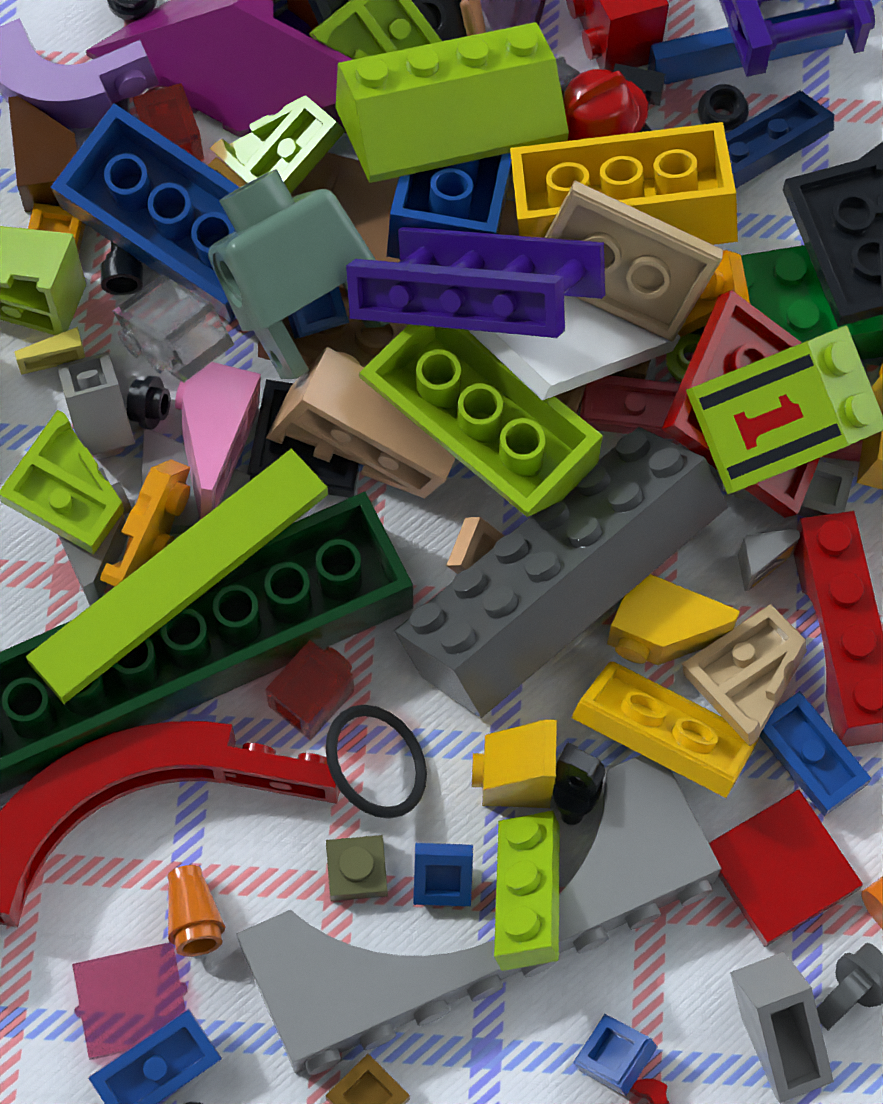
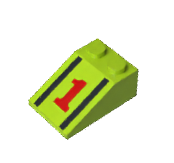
M847 325L686 390L727 495L883 431V415Z

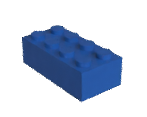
M113 103L51 186L60 207L229 322H232L236 317L209 261L208 252L214 243L235 232L219 200L238 189L239 186Z

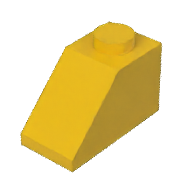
M650 574L623 597L611 624L607 645L615 647L616 653L628 661L638 664H644L648 661L655 665H661L702 650L733 630L740 611Z
M545 719L485 735L484 753H473L472 787L483 788L482 806L550 808L556 777L557 720Z

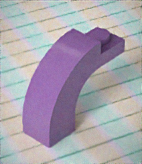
M20 18L0 26V94L8 104V97L18 96L26 100L68 129L96 127L113 103L125 98L136 97L146 89L159 84L140 40L85 63L64 65L48 61L37 54Z

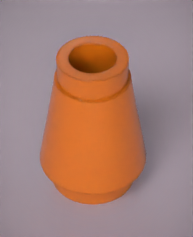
M185 865L173 869L167 875L169 882L168 940L176 946V951L181 956L193 957L213 952L222 945L221 934L225 931L226 927L203 877L202 870L196 865Z

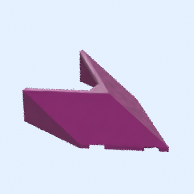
M168 0L153 9L146 16L133 21L86 50L88 57L96 59L140 40L159 82L158 85L149 89L194 114L200 111L221 122L224 130L237 137H243L251 133L249 124L266 115L271 116L279 113L285 105L304 95L310 98L344 128L336 110L337 70L339 62L353 59L275 19L273 0Z

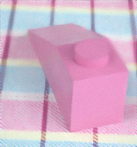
M198 359L190 379L184 377L181 379L175 398V408L182 410V437L188 466L191 467L190 476L200 520L221 504L259 412L261 374Z

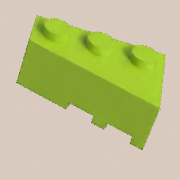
M0 226V320L52 335L68 331L86 287L74 235L70 233Z

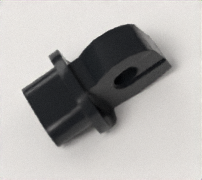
M567 742L556 763L553 798L556 808L561 813L563 822L569 825H576L582 821L584 815L588 814L599 801L605 777V768L597 757L589 755Z

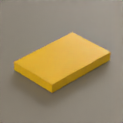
M610 661L579 700L571 717L724 798H727L759 740L758 737L757 741L749 746L723 717L614 661Z

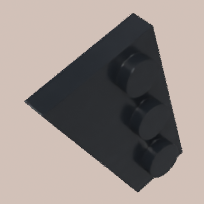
M883 153L785 179L782 191L837 326L883 315Z

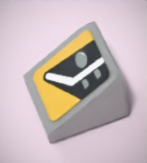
M789 529L746 535L738 553V561L745 591L753 588L793 555L800 539L799 530Z

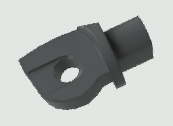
M865 943L855 954L845 953L836 963L835 975L839 985L817 1007L819 1021L828 1031L856 1003L864 1007H875L883 1004V953L871 943Z

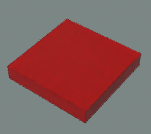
M799 789L709 842L721 867L718 877L764 947L857 892L863 886V883Z

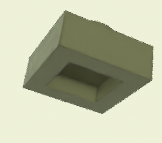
M383 835L326 840L331 901L388 896Z

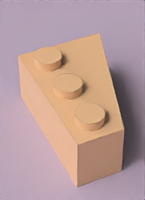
M326 347L308 367L309 372L300 376L291 385L266 438L282 444L285 436L315 446L313 456L330 462L333 454L364 465L361 475L425 499L446 481L455 457L360 379L359 372L364 367L360 366L357 359L347 353L336 352Z

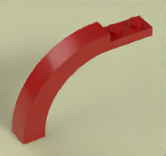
M170 721L142 725L109 734L77 748L35 775L0 810V924L18 928L27 895L49 855L79 823L116 799L160 784L182 781H207L337 804L340 790L331 776L327 758L313 753H301L298 755V759L276 755L275 749L258 743H245L242 748H236L232 724L208 721Z

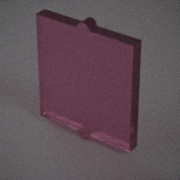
M170 942L72 964L79 1005L75 1007L74 1012L78 1018L82 1019L90 1060L124 1053L186 1011L183 996L188 993V988L184 982L180 981L174 945Z

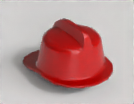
M591 69L582 72L569 82L563 94L569 131L568 140L565 141L637 133L642 130L648 119L649 104L644 92L633 82L626 80L620 71L611 72L605 69Z

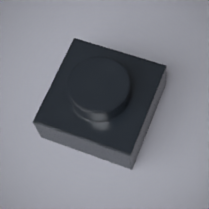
M615 63L614 72L620 71L626 80L633 82L644 92L648 104L660 106L666 73Z

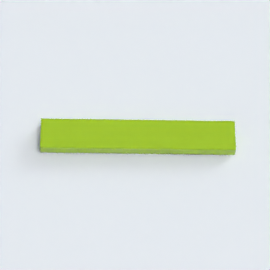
M291 448L26 656L28 663L65 704L328 495V487Z

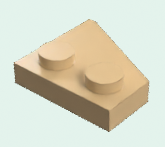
M770 604L682 663L683 673L691 684L750 746L757 741L806 654V640Z

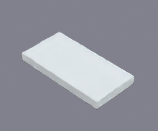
M564 296L565 331L558 338L469 330L541 400L672 352L681 338L677 334L673 342L574 296Z

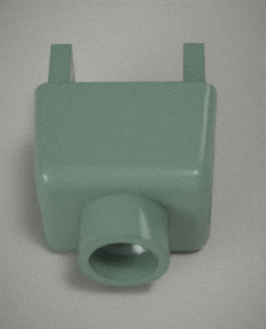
M275 169L248 182L219 200L235 232L214 243L209 249L208 257L242 331L255 332L281 379H297L309 372V369L284 326L282 319L341 284L348 294L346 265L355 259H376L331 191L319 189L292 198L280 174ZM362 320L366 328L383 327L390 323Z

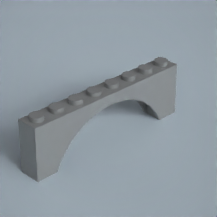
M643 755L634 757L607 770L603 792V811L597 836L576 875L559 894V954L575 947L578 954L592 950L609 939L607 932L626 923L630 930L640 928L660 917L661 912L659 908L677 900L680 901L682 906H687L713 892L711 885L716 882L721 867L678 782L670 769ZM288 910L236 933L240 948L295 1074L304 1069L308 1070L309 1075L326 1071L342 1061L340 1053L359 1044L362 1045L364 1050L381 1046L392 1040L396 1036L394 1029L414 1019L418 1026L429 1024L450 1012L447 1004L469 995L472 1002L484 999L502 989L503 984L501 980L522 971L525 977H531L556 964L555 961L501 971L494 958L495 939L476 947L452 953L427 956H406L374 952L349 945L328 936L308 924L292 910Z

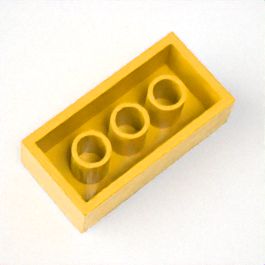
M723 122L510 148L519 236L544 238L574 181H577L712 245L738 242L736 189Z

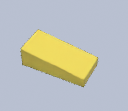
M78 327L14 351L21 375L86 358Z

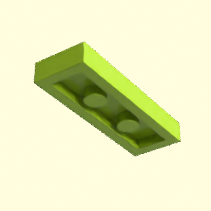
M553 810L498 821L494 958L501 971L559 961L560 824Z

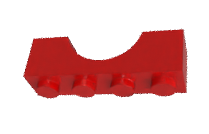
M855 511L800 518L796 530H799L800 539L793 555L802 593H805L810 598L821 630L826 662L825 696L833 732L846 747L883 742V629Z

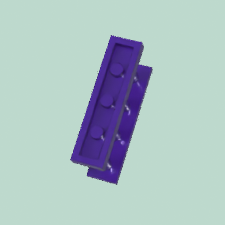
M719 0L746 77L766 73L770 53L776 50V45L837 31H846L854 54L864 52L869 32L875 27V13L870 0H834L838 10L772 24L770 20L764 21L760 10L761 2L770 0Z
M402 227L398 230L400 262L355 259L346 265L350 319L558 338L565 331L564 296L598 299L606 296L604 242Z

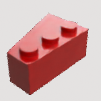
M566 0L571 17L573 19L579 18L583 26L582 41L586 55L589 60L596 59L600 69L614 72L615 63L636 68L648 65L651 45L663 42L669 8L667 0Z

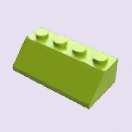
M537 22L338 63L336 110L369 183L510 153V148L568 140L569 131L556 58Z
M408 324L359 372L360 379L526 517L562 501L599 462L603 435L555 396L541 400L469 330Z

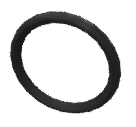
M358 705L342 711L329 728L325 746L327 764L340 792L358 809L375 817L390 819L403 816L412 811L422 799L427 779L425 758L413 732L394 714L377 706ZM364 716L377 718L394 728L406 742L414 760L416 775L411 794L401 804L387 807L371 803L360 796L346 780L338 761L337 744L342 728L350 720Z

